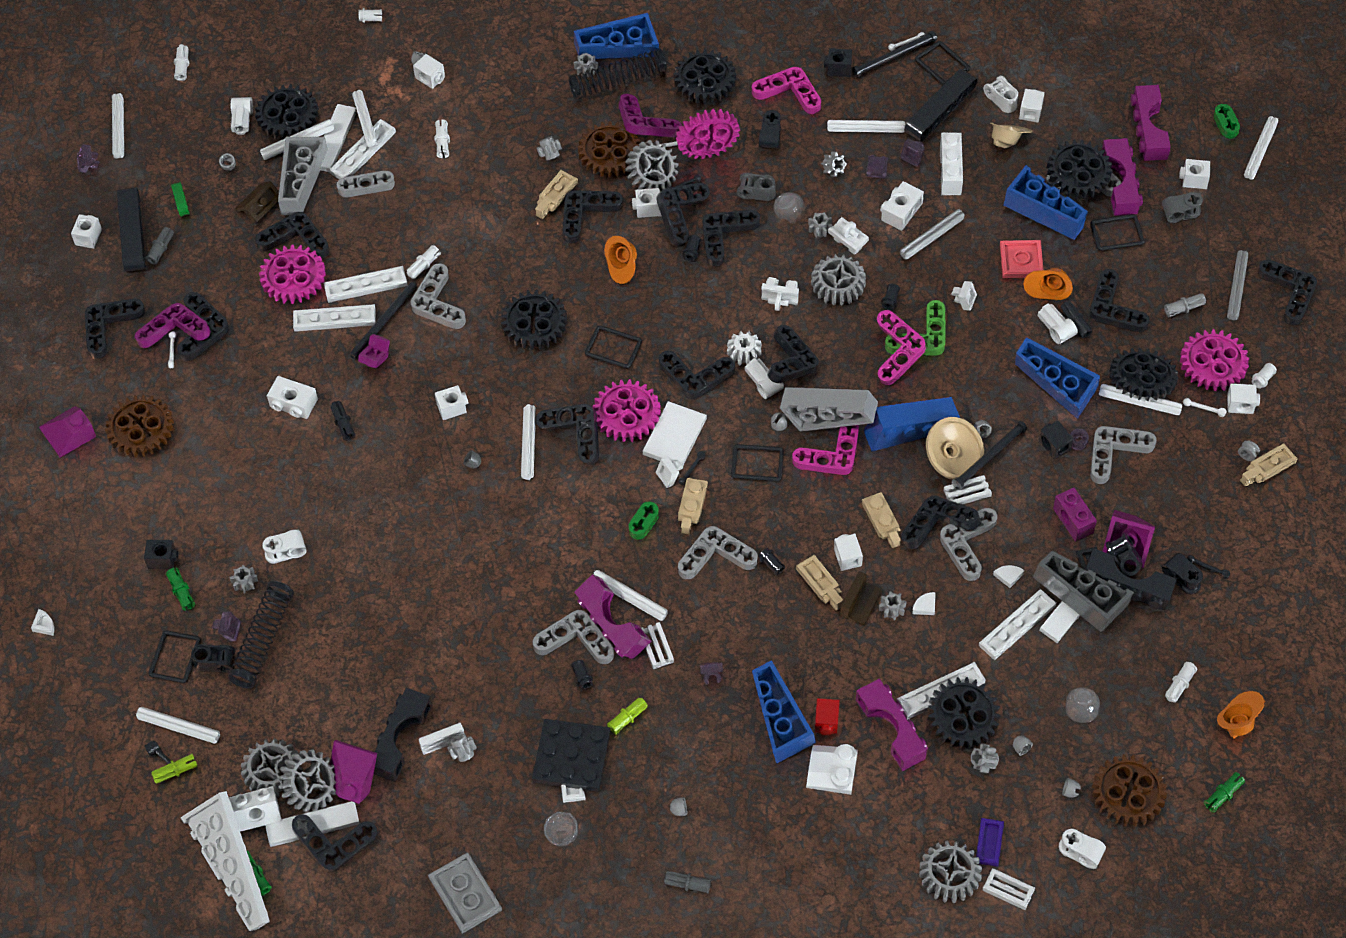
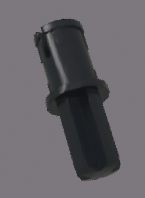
M1071 301L1063 302L1060 306L1067 318L1074 322L1081 337H1088L1093 330L1084 320V315L1078 312Z
M341 401L332 402L330 408L335 417L334 423L339 427L343 440H351L349 434H351L352 438L356 435L350 423L351 418L346 414Z

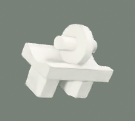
M842 217L834 226L828 229V233L834 237V240L844 244L853 254L859 252L862 246L869 241V237L858 230L853 221L848 222Z
M769 277L766 284H762L761 300L775 304V310L779 311L781 305H798L799 289H797L796 281L789 280L786 282V287L778 286V279Z

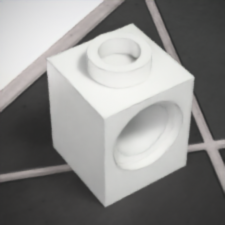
M427 54L413 65L415 78L432 89L445 78L443 64Z
M1025 89L1019 119L1039 122L1045 92Z
M1186 159L1185 166L1180 168L1179 178L1183 179V187L1207 189L1210 178V161Z
M659 188L635 190L636 198H632L633 210H637V218L661 216L656 200L658 193H660Z
M79 214L71 232L75 245L95 248L102 231L99 219L91 215Z
M1230 384L1227 394L1228 413L1253 414L1255 407L1260 404V394L1256 393V385Z
M458 385L435 392L436 404L442 420L467 413L465 405L468 404V399L465 392L461 393Z
M844 534L835 538L834 551L841 571L862 566L863 555L856 534Z

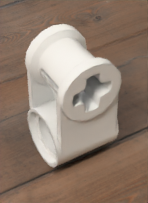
M1003 76L997 77L996 81L991 84L987 83L984 85L983 90L986 96L1003 112L1011 113L1017 109L1018 91Z
M290 530L286 533L269 536L263 541L265 559L272 564L292 558H299L306 553L304 540L299 530Z
M1075 829L1066 830L1058 846L1061 854L1091 869L1097 868L1106 850L1103 842Z

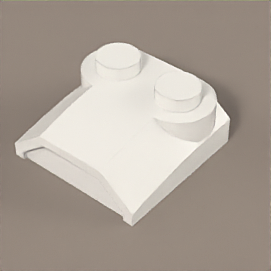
M848 744L838 747L813 745L806 788L851 795L858 750Z

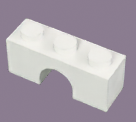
M941 133V195H961L963 185L961 133Z

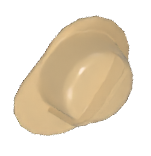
M993 124L992 138L994 139V145L1009 148L1018 142L1022 133H1031L1032 130L1014 125Z

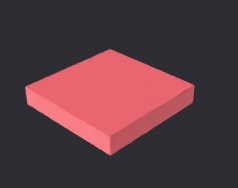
M1041 240L1000 241L1002 278H1025L1033 271L1043 270Z

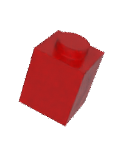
M817 698L815 732L822 735L837 734L839 700Z

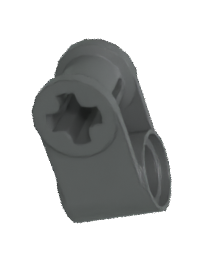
M742 173L740 175L741 184L737 188V195L740 198L771 201L775 198V179L772 176Z
M1196 192L1167 197L1161 203L1167 221L1169 223H1176L1182 220L1197 218L1201 213L1200 206L1202 205L1203 198Z

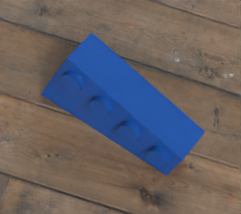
M648 13L574 31V45L579 56L587 53L595 56V59L632 58L633 56L638 57L639 54L644 56L645 52L649 54L651 50L654 51L659 48Z
M1026 165L1007 188L1003 206L1075 240L1084 228L1088 211L1071 198L1062 196L1059 193V189L1055 186L1050 187L1044 182L1045 179L1043 177L1034 175L1031 172V168Z
M1027 337L1016 352L1015 365L1078 419L1099 387L1100 376Z
M952 397L880 406L876 409L874 422L866 425L864 434L873 452L925 438L936 422L944 418H960Z
M772 660L752 670L776 764L815 744V736Z

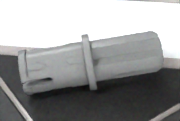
M1198 294L1186 299L1182 297L1181 300L1164 305V310L1167 317L1183 312L1188 313L1190 309L1206 304L1204 294Z

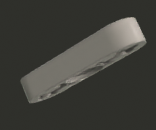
M379 171L343 177L338 180L337 189L340 196L353 197L391 190L395 185L394 175L390 171ZM364 181L371 182V185L368 187L361 186V183Z

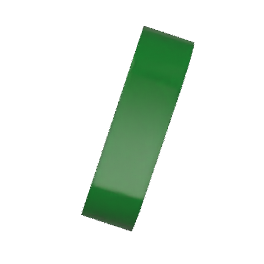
M1227 104L1217 105L1213 117L1221 134L1228 139L1236 138L1239 133L1240 124L1233 109Z
M181 182L171 184L180 217L189 215Z
M654 502L643 503L631 519L629 534L633 539L641 540L645 538L659 517L657 504ZM653 510V514L649 513L646 517V512ZM642 523V530L639 529L636 532L635 528H638Z

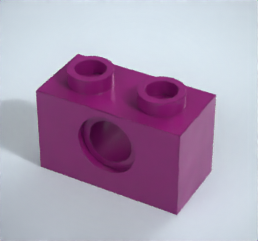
M1074 487L1055 496L1053 509L1075 542L1094 533L1097 520Z

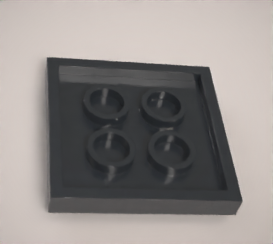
M544 719L532 783L560 787L561 785H566L568 788H582L583 790L599 792L611 727Z

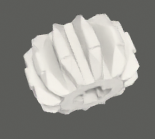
M740 331L739 336L733 334L732 339L728 340L727 354L731 356L734 362L738 361L739 366L742 363L748 364L754 358L757 359L762 353L761 341L758 340L757 334L751 336L750 331L747 334H743Z

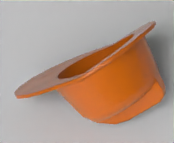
M619 235L612 236L607 240L604 249L609 273L615 282L625 284L634 276L637 251L635 246L624 237Z
M1060 268L1033 271L1025 277L1023 283L1027 294L1039 299L1063 300L1068 298L1073 290L1072 281L1066 272Z
M1247 691L1237 695L1218 714V725L1226 729L1232 738L1250 733L1254 729L1255 718L1264 708L1265 700L1263 696L1255 691Z

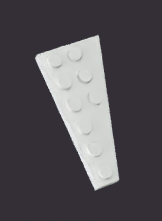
M227 791L220 792L180 818L184 824H189L192 829L190 834L193 839H198L200 842L203 856L217 879L223 880L228 897L232 896L237 903L236 910L248 930H257L269 923L270 920Z

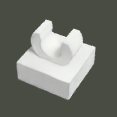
M964 281L962 288L954 287L951 294L956 296L954 301L960 303L963 310L971 311L977 293L972 282Z
M666 457L661 459L656 474L666 488L674 486L677 477L680 476L678 470L683 469V466L679 461L672 463Z

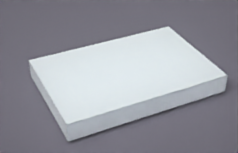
M668 401L643 449V455L659 461L668 457L672 463L679 461L683 466L707 419V415Z

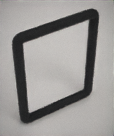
M937 41L918 54L915 60L944 85L948 80L944 81L919 58L940 45L965 67L962 70L967 71L970 67L942 41Z
M1135 214L1095 219L1090 222L1098 250L1142 245L1145 242L1138 217ZM1134 218L1140 241L1101 247L1095 223Z
M599 325L589 341L585 355L629 368L638 352L642 339ZM599 330L638 341L627 364L589 352Z
M734 445L731 476L739 479L780 481L782 478L784 449L773 446ZM738 448L780 451L778 477L735 474Z
M166 630L161 635L148 674L153 678L185 683L188 680L193 665L192 657H190L183 679L153 673L166 635L196 640L195 646L200 645L201 638Z

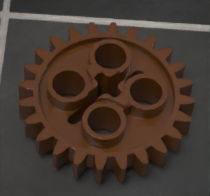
M609 121L608 125L601 122V127L594 124V130L588 128L587 134L583 133L582 139H579V160L582 161V166L586 165L587 171L593 169L594 175L600 172V176L603 177L605 173H608V177L611 178L612 173H615L619 177L620 171L626 174V167L630 166L626 163V160L630 158L628 154L633 151V147L639 146L641 139H638V134L629 133L624 125L620 127L618 121L615 125H612L611 121Z
M144 394L141 399L134 395L133 401L126 398L125 404L118 402L120 408L113 407L114 414H108L109 421H105L107 427L105 432L112 448H117L118 453L124 451L126 456L132 452L134 458L137 457L138 453L145 457L146 451L154 454V448L161 450L160 444H167L166 438H171L170 431L174 430V420L167 404H162L161 399L155 401L153 396L147 400ZM129 415H132L138 424H135L134 419ZM143 427L145 429V432L151 437H147L144 434V431L142 430Z
M1123 754L1121 761H1119L1114 756L1112 763L1106 760L1105 767L1100 766L1098 769L1099 773H1095V781L1092 784V788L1095 789L1093 790L1092 797H1097L1095 805H1102L1100 813L1108 812L1106 819H1110L1112 816L1116 817L1115 824L1123 820L1126 827L1128 821H1132L1133 826L1136 827L1138 820H1140L1145 825L1147 818L1153 821L1154 814L1159 815L1161 808H1164V799L1167 797V793L1164 792L1167 784L1162 783L1164 776H1157L1159 768L1152 770V762L1146 765L1143 764L1144 757H1141L1139 761H1135V755H1132L1131 759L1127 760V757ZM1118 774L1126 775L1127 779H1121ZM1134 774H1137L1138 777L1126 806L1122 807L1121 804ZM1139 783H1146L1149 787L1144 788ZM1110 793L1118 794L1119 798L1111 797ZM1131 802H1138L1141 807H1135Z

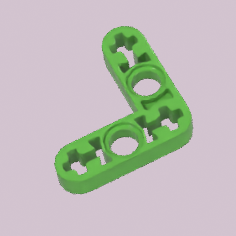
M932 300L927 304L926 334H919L926 343V350L922 355H940L945 349V305L939 300ZM934 308L938 310L937 317H934ZM937 324L941 327V330L933 331L930 326ZM896 333V336L904 337L907 333ZM888 335L885 340V349L888 353L894 354L901 346L897 342V346H893L892 342L895 340ZM934 338H938V347H934Z

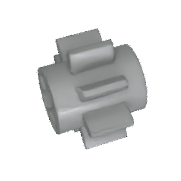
M587 53L578 55V61L574 62V69H577V75L580 72L585 74L586 70L591 72L592 68H598L595 56Z
M553 136L539 141L540 147H537V151L540 157L545 156L546 160H550L560 155L558 150H561L562 147L558 139L554 140Z
M831 151V156L824 155L825 159L821 163L825 169L824 173H830V176L834 177L837 176V173H844L843 169L847 165L843 159L844 155H838L834 151Z
M814 213L813 219H808L809 233L813 232L816 237H826L828 229L833 226L832 217L828 218L825 213Z
M242 565L238 569H233L234 576L230 577V581L235 591L240 589L246 593V591L255 589L254 582H257L258 578L253 567L248 569Z
M890 591L886 597L881 596L879 611H884V618L889 617L896 620L898 615H904L903 608L906 607V601H901V594L897 595Z
M465 734L453 737L450 740L451 746L447 747L452 759L458 758L459 762L472 758L474 756L473 750L477 749L472 736L467 738Z
M981 744L980 749L974 748L971 754L973 768L983 773H989V768L996 769L999 762L996 748L986 744Z

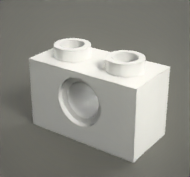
M903 181L899 187L894 188L891 198L882 204L880 209L882 212L881 220L902 231L923 204L924 191Z
M277 376L267 394V399L272 409L276 411L282 410L296 418L308 419L318 400L315 388Z
M273 786L229 797L240 832L282 821Z

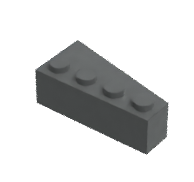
M1051 551L1038 564L1033 578L1100 632L1128 606L1134 594L1129 589L1125 591L1117 587V583L1111 580L1107 582L1097 577L1096 573L1091 570L1086 571L1078 567L1077 563L1054 551Z

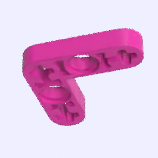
M791 67L759 79L752 84V96L756 99H766L792 89L806 113L817 114L821 110V98L805 72L799 67ZM782 81L783 84L781 86H776L773 84V82ZM807 88L809 92L801 93L799 89Z
M884 310L877 316L878 325L881 330L901 346L878 370V377L881 383L892 385L925 352L926 343L921 335L892 311ZM890 318L891 323L894 325L893 328L888 322L884 323L883 319ZM906 329V336L897 337V330ZM910 338L915 344L920 342V348L915 347L913 349V345L909 341ZM899 356H906L908 358L907 362L902 365L898 364L896 360ZM891 372L892 376L890 378L888 376L885 377L883 373Z
M852 425L850 436L847 435L848 426L840 427L836 452L809 448L796 449L792 454L793 465L802 470L839 475L849 474L853 470L859 425ZM845 442H848L852 444L853 447L849 450H845L841 447V445ZM800 456H804L803 461H799ZM843 456L847 457L845 467L841 466ZM819 458H826L829 462L826 465H820L817 460Z

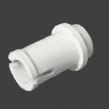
M363 8V10H359V21H363V23L365 21L382 22V16H374L382 15V9L365 10Z
M1266 363L1259 373L1253 375L1252 384L1256 385V388L1259 389L1266 387L1269 379L1276 374V367L1271 363Z

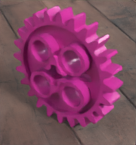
M712 109L710 113L704 110L702 115L697 112V117L690 116V121H683L684 126H679L680 131L676 132L679 150L682 151L683 155L687 154L688 158L693 155L694 159H697L699 156H701V159H704L707 155L709 158H712V154L719 156V151L726 152L725 148L732 147L731 142H737L736 137L740 136L737 119L734 118L733 114H729L728 111L723 113L722 109L718 110V112Z
M291 245L290 249L283 246V251L275 249L276 255L269 253L270 260L264 259L265 265L260 266L261 272H259L264 292H268L270 298L274 296L275 301L282 298L283 304L288 299L291 301V304H294L295 299L302 303V297L309 300V294L316 295L315 289H322L321 283L325 282V266L321 256H317L316 251L310 252L309 247L303 250L302 245L298 249H295L294 245Z
M1214 329L1211 334L1204 330L1203 335L1197 332L1195 338L1190 336L1189 341L1184 343L1180 354L1181 370H1186L1185 377L1192 376L1190 382L1192 383L1197 380V387L1204 384L1206 390L1213 386L1214 391H1217V388L1220 386L1225 391L1227 385L1230 387V384H1239L1241 378L1244 379L1248 370L1249 358L1247 357L1248 351L1243 350L1244 344L1237 345L1238 338L1232 340L1230 339L1231 333L1223 336V330L1216 334Z
M631 379L628 380L627 384H624L622 380H620V385L612 382L611 389L605 386V393L599 391V398H595V405H593L597 413V425L600 426V432L606 431V437H610L613 434L614 441L622 437V442H625L626 437H629L631 442H633L634 436L641 440V434L644 433L648 436L649 429L654 430L655 424H657L659 416H661L660 402H658V396L653 394V389L647 391V384L640 387L639 381L633 385Z

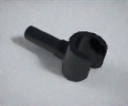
M151 741L144 745L150 757L157 753L167 765L171 763V760L161 751L156 741Z

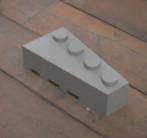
M325 137L285 138L278 197L282 215H292L293 213L304 211L328 150Z
M785 387L780 409L799 431H809L873 423L878 401L869 390Z

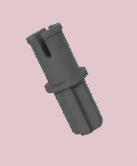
M165 227L157 240H153V246L145 257L149 263L156 265L163 252L167 250V244L174 234L170 228Z
M667 871L664 883L670 886L685 888V891L690 889L709 894L711 879L691 876V873L686 875Z

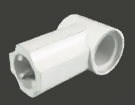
M252 97L231 98V130L237 135H244L249 131L250 115L253 114Z
M1046 304L1038 312V317L1050 330V335L1057 344H1061L1077 335V328L1074 322L1069 318L1065 319L1053 304Z
M760 358L752 359L745 366L746 373L756 383L757 389L764 399L784 389L783 383H774L768 378L767 373L769 369Z

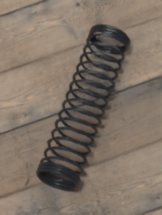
M657 48L654 51L651 50L649 54L645 52L644 56L642 54H639L638 58L633 56L632 60L627 57L626 61L621 59L620 63L618 61L614 65L610 63L609 67L604 65L603 69L598 66L597 71L592 68L591 72L586 70L585 74L580 72L579 76L577 74L569 75L568 80L571 92L575 99L581 98L582 93L586 97L585 88L581 81L582 74L586 80L588 92L592 95L587 79L588 72L591 76L594 90L598 93L597 85L593 78V70L597 74L601 91H604L599 76V68L603 73L607 89H610L604 71L605 67L609 71L612 86L615 88L610 65L613 66L617 82L621 86L616 63L619 64L623 81L627 84L622 61L626 65L630 81L633 82L628 59L632 63L636 80H639L638 72L634 65V57L638 61L642 78H645L639 60L640 56L644 60L646 73L650 77L651 74L645 60V54L648 55L652 71L656 75L651 52L654 53L659 72H666L667 62L661 48Z
M279 581L268 583L267 591L263 593L264 597L261 598L262 603H259V609L256 610V615L253 617L254 621L250 623L251 627L248 628L249 633H246V639L242 641L243 645L240 646V651L237 653L238 657L235 658L232 670L229 671L228 679L233 684L248 689L254 687L257 680L256 675L260 674L258 669L263 667L261 662H265L263 656H267L266 650L271 649L268 644L273 643L271 638L276 637L274 632H278L277 626L281 625L279 620H283L282 614L286 613L284 608L289 607L287 602H290L294 595L293 589L287 584ZM271 586L281 588L288 592L290 595L278 590H274ZM268 597L282 601L287 606H280L276 603H273L268 599ZM265 604H273L283 609L284 612L273 610ZM263 610H270L279 614L282 618L270 616ZM260 616H267L269 618H272L276 620L279 624H272L264 620ZM257 622H264L269 625H272L276 628V630H270L268 628H265ZM255 628L267 630L271 632L274 636H267L265 634H262ZM252 634L262 635L271 642H264ZM249 640L259 641L269 648L259 647ZM247 646L256 647L264 651L266 654L263 655L256 653L249 649ZM244 652H249L258 655L263 659V661L253 659L246 655ZM241 658L255 661L260 667L250 665ZM239 664L252 667L255 670H257L258 673L250 672L242 668ZM237 665L240 669H234V666ZM233 675L242 677V678L248 680V681L251 682V683L241 681V680L237 679L236 677H234Z

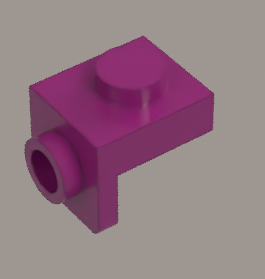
M372 334L369 339V346L359 354L358 362L369 367H379L388 358L390 340Z

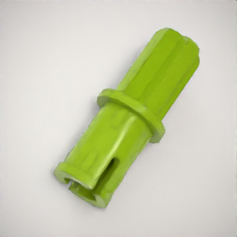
M638 698L626 709L622 708L621 713L607 723V726L611 727V732L616 735L626 725L633 723L634 718L647 708V703L643 698Z
M191 753L174 762L171 760L170 764L152 771L155 783H160L174 776L179 777V774L198 767L196 761L186 764L195 759L193 754Z

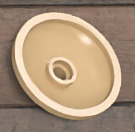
M948 417L936 422L928 432L926 439V451L930 463L938 473L952 480L962 475L984 455V446L978 431L969 422L958 417Z

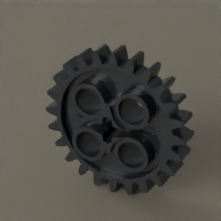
M704 49L703 53L696 50V55L689 52V58L683 56L682 61H678V66L674 68V86L677 87V92H682V97L688 95V101L694 98L696 103L703 100V104H706L707 100H710L713 104L715 98L721 101V95L728 97V92H732V87L735 86L736 73L733 62L728 61V56L721 58V52L717 55L714 54V50L707 53L706 49Z
M290 84L288 88L282 85L280 90L274 87V92L267 90L268 96L261 95L262 101H257L258 107H255L258 127H261L262 132L266 131L267 136L273 134L274 139L281 135L283 140L286 136L290 137L306 130V128L312 127V123H317L316 117H319L316 98L313 97L312 92L307 93L306 88L300 90L299 85L295 89Z
M1073 139L1072 144L1068 141H1065L1064 146L1058 144L1057 149H1053L1052 154L1049 155L1046 166L1048 168L1047 175L1050 176L1049 181H1055L1054 186L1056 188L1061 187L1060 193L1065 190L1068 191V197L1071 193H1074L1075 198L1082 194L1084 199L1087 193L1091 197L1094 196L1095 192L1100 194L1101 189L1106 188L1112 174V163L1108 162L1109 156H1104L1105 150L1098 151L1099 145L1091 147V141L1086 145L1083 139H1081L1080 144H1077L1075 139Z
M527 290V295L525 296L520 292L518 299L512 297V303L506 302L507 308L502 309L501 327L504 331V336H508L509 342L514 340L515 346L522 343V349L530 345L531 350L534 349V346H538L539 350H541L542 344L549 347V341L557 343L556 337L562 338V331H566V325L568 324L567 311L564 309V304H560L559 298L554 299L553 294L547 297L546 291H543L540 295L538 290H535L534 294ZM536 305L535 333L532 334L533 307Z
M1130 348V353L1123 350L1122 355L1117 354V357L1113 358L1109 377L1112 378V384H1117L1116 389H1123L1122 394L1130 393V398L1136 395L1138 400L1145 397L1147 401L1152 397L1157 401L1158 396L1164 399L1166 394L1171 395L1172 390H1175L1178 382V371L1175 370L1176 365H1171L1172 360H1165V355L1158 356V351L1150 353V349H1147L1146 352H1143L1139 348L1136 352L1133 348Z
M957 677L955 684L948 679L947 687L941 683L939 686L940 691L934 690V697H930L929 703L931 706H928L927 711L932 714L928 715L927 720L934 721L930 729L937 728L935 736L937 737L942 734L944 736L942 743L950 740V747L958 743L959 749H962L963 744H966L968 749H971L973 742L977 747H980L981 740L986 743L989 739L988 735L993 736L995 733L993 729H997L999 725L996 721L1000 719L1001 715L995 712L999 711L1000 706L993 705L997 701V697L990 698L992 690L985 692V684L978 687L977 679L972 684L969 683L968 677L962 683L959 677ZM964 696H971L974 702L969 703L965 701ZM951 704L954 710L947 711L943 705ZM973 716H981L984 722H976ZM953 724H961L964 730L957 731Z

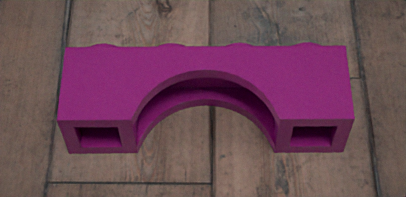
M1159 85L1135 86L1134 94H1131V106L1135 107L1133 118L1134 122L1138 124L1136 126V135L1140 137L1139 152L1143 153L1144 161L1168 160L1171 148L1168 132L1155 127L1149 119L1160 111L1162 99Z
M1127 138L1103 140L1102 150H1105L1104 156H1109L1108 162L1112 163L1111 169L1118 173L1123 180L1112 191L1111 204L1114 216L1138 214L1139 206L1143 204L1142 194L1138 193L1139 179L1135 178L1136 164L1131 159L1133 157L1132 146H1129Z
M592 574L574 592L579 598L577 600L578 603L591 613L590 619L603 629V636L614 643V650L619 656L634 659L651 642L639 625L631 622L618 625L614 622L610 613V603L614 593L603 578Z
M879 678L856 691V701L867 718H883L889 721L896 729L897 737L892 743L891 755L901 770L904 771L925 760L928 749L927 744L922 737L919 738L916 734L913 722L910 719L907 720L904 716L901 704L895 702L892 698L889 686L887 684L884 685Z

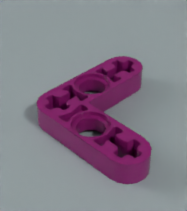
M623 94L620 97L619 109L625 129L629 133L677 137L676 132L680 131L679 126H682L681 122L675 119L643 117L638 99L635 96Z
M175 303L135 333V339L140 347L147 348L176 326L198 341L208 338L211 330L205 320L184 305ZM193 319L192 322L184 324L186 321ZM165 323L164 326L157 328L158 325Z

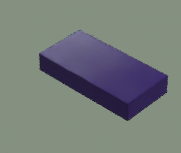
M981 818L976 857H979L980 860L979 864L998 867L1004 821Z

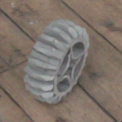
M648 140L646 144L641 142L639 146L633 147V151L629 152L628 156L630 158L626 160V163L630 166L626 167L625 171L631 172L628 178L634 179L632 185L638 184V190L643 188H659L661 192L665 188H670L672 186L671 183L676 181L674 176L679 171L674 168H677L679 163L673 162L677 156L670 155L672 149L667 151L665 149L666 144L660 147L659 141H655L653 144L651 140ZM646 153L655 154L658 156V158H654L650 154L647 155ZM639 160L643 168L642 172L639 169ZM662 162L665 165V171L662 169ZM657 163V164L654 166L653 170L651 169L649 172H647V170L650 168L651 164L653 165V164ZM647 176H650V177L654 178V180L657 179L658 181H651V180L647 179L646 177H647Z
M835 254L834 258H830L827 255L826 261L821 259L819 265H815L814 271L811 274V285L814 294H818L819 299L824 298L825 304L832 301L833 306L836 302H839L842 306L844 302L850 304L852 299L857 301L858 295H862L863 289L866 287V275L863 266H859L858 261L853 262L852 256L846 259L844 254L842 257H838Z
M275 738L272 740V743L265 739L263 745L256 742V749L249 748L250 755H244L243 757L245 762L241 763L243 770L241 771V776L251 792L273 786L276 797H279V792H286L285 789L278 788L279 785L283 784V781L278 779L282 773L280 769L281 767H286V759L292 760L291 755L295 753L299 755L297 750H294L291 743L287 745L284 740L279 744ZM261 760H263L262 764L259 767H257V770L255 771L257 764ZM268 763L271 767L275 769L276 773H274L273 770L269 768ZM301 765L298 767L296 771H302Z
M302 750L299 752V755L297 753L292 754V760H285L287 767L284 766L280 769L284 775L278 777L280 781H283V784L279 785L278 788L285 789L286 791L282 794V797L289 796L287 804L295 803V809L302 808L304 812L310 809L317 811L318 807H326V802L333 800L331 795L336 794V790L333 788V785L336 784V781H334L336 774L332 771L335 766L333 764L328 765L330 758H323L322 752H318L315 755L314 750H309L308 753ZM302 763H311L305 772L296 771ZM319 772H321L323 780H321ZM305 777H310L309 780H311L312 784L308 785L309 781H306ZM294 781H296L298 784V791L295 787ZM313 789L321 790L319 795L314 799L307 798V795L310 794Z
M947 840L944 847L939 842L936 844V849L930 847L928 854L923 855V862H920L919 866L921 869L919 877L924 878L922 885L928 886V894L935 892V899L943 896L944 903L947 902L948 898H951L952 902L955 903L957 897L962 901L965 900L966 895L971 897L974 892L973 889H978V882L982 879V875L979 874L982 872V866L978 865L979 857H973L975 852L973 850L966 852V844L960 848L957 841L954 842V846H950ZM943 858H949V859H948L947 861H945V862H940V861H939L940 859H943ZM957 859L964 863L968 870H966L965 867L960 866L957 862ZM951 865H953V874H951V878L948 879V871L950 870ZM933 874H936L937 877L942 878L944 884L940 883ZM963 880H965V882L960 885L952 886L954 882H963Z

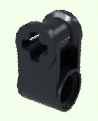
M769 110L764 114L759 135V147L779 149L781 115L779 112Z
M1126 532L1122 533L1120 538L1112 542H1106L1109 553L1114 556L1123 574L1133 576L1141 570L1143 566L1142 559ZM1127 560L1135 561L1137 565L1135 570H1130L1127 567Z
M1176 553L1161 566L1162 573L1176 578L1175 584L1185 593L1192 595L1199 592L1203 573L1183 554Z
M201 644L192 649L191 657L194 667L198 671L229 673L232 670V657L236 649L230 645ZM206 656L204 660H198L200 657Z

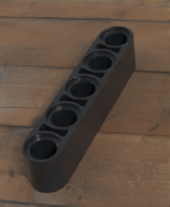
M959 69L907 122L904 132L923 142L974 90L978 79Z
M138 188L117 190L124 270L128 272L146 269Z

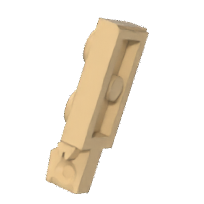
M560 170L539 195L538 206L535 208L536 216L543 219L549 211L553 212L565 199L566 194L576 186L578 178Z
M1283 443L1252 461L1247 467V471L1242 474L1240 481L1245 487L1254 481L1257 483L1264 482L1295 464L1297 457Z
M687 478L678 512V521H682L681 533L690 535L692 523L697 524L700 521L708 481Z
M882 492L862 499V505L879 538H887L892 548L900 546L901 539L898 534L901 533V530Z
M813 555L796 565V570L825 604L829 602L836 611L839 610L844 601L840 596L842 593L839 589V584L817 557Z

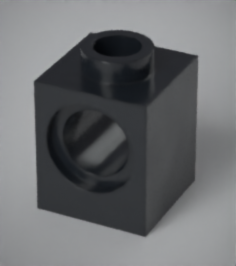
M829 48V56L824 58V68H828L827 76L851 77L852 49Z
M1057 421L1053 424L1049 423L1041 429L1039 442L1051 457L1056 459L1071 450L1073 438L1062 424Z
M147 540L144 553V561L147 568H174L175 561H178L179 551L178 548H175L173 541Z

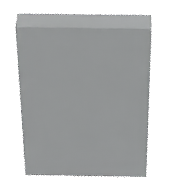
M468 852L428 874L429 880L462 934L502 911L501 905Z

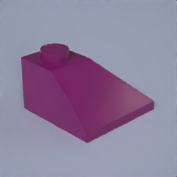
M76 406L39 426V429L59 457L66 455L96 437L92 424L83 411Z
M1114 510L1103 552L1110 554L1106 547V542H1112L1120 538L1122 533L1126 532L1143 562L1142 568H1144L1155 526L1136 515ZM1133 560L1126 561L1127 564L1137 566Z
M338 740L334 741L330 765L333 764L335 766L332 769L333 773L336 774L334 777L336 784L333 785V788L336 790L335 793L338 797L360 804L370 794L377 753Z

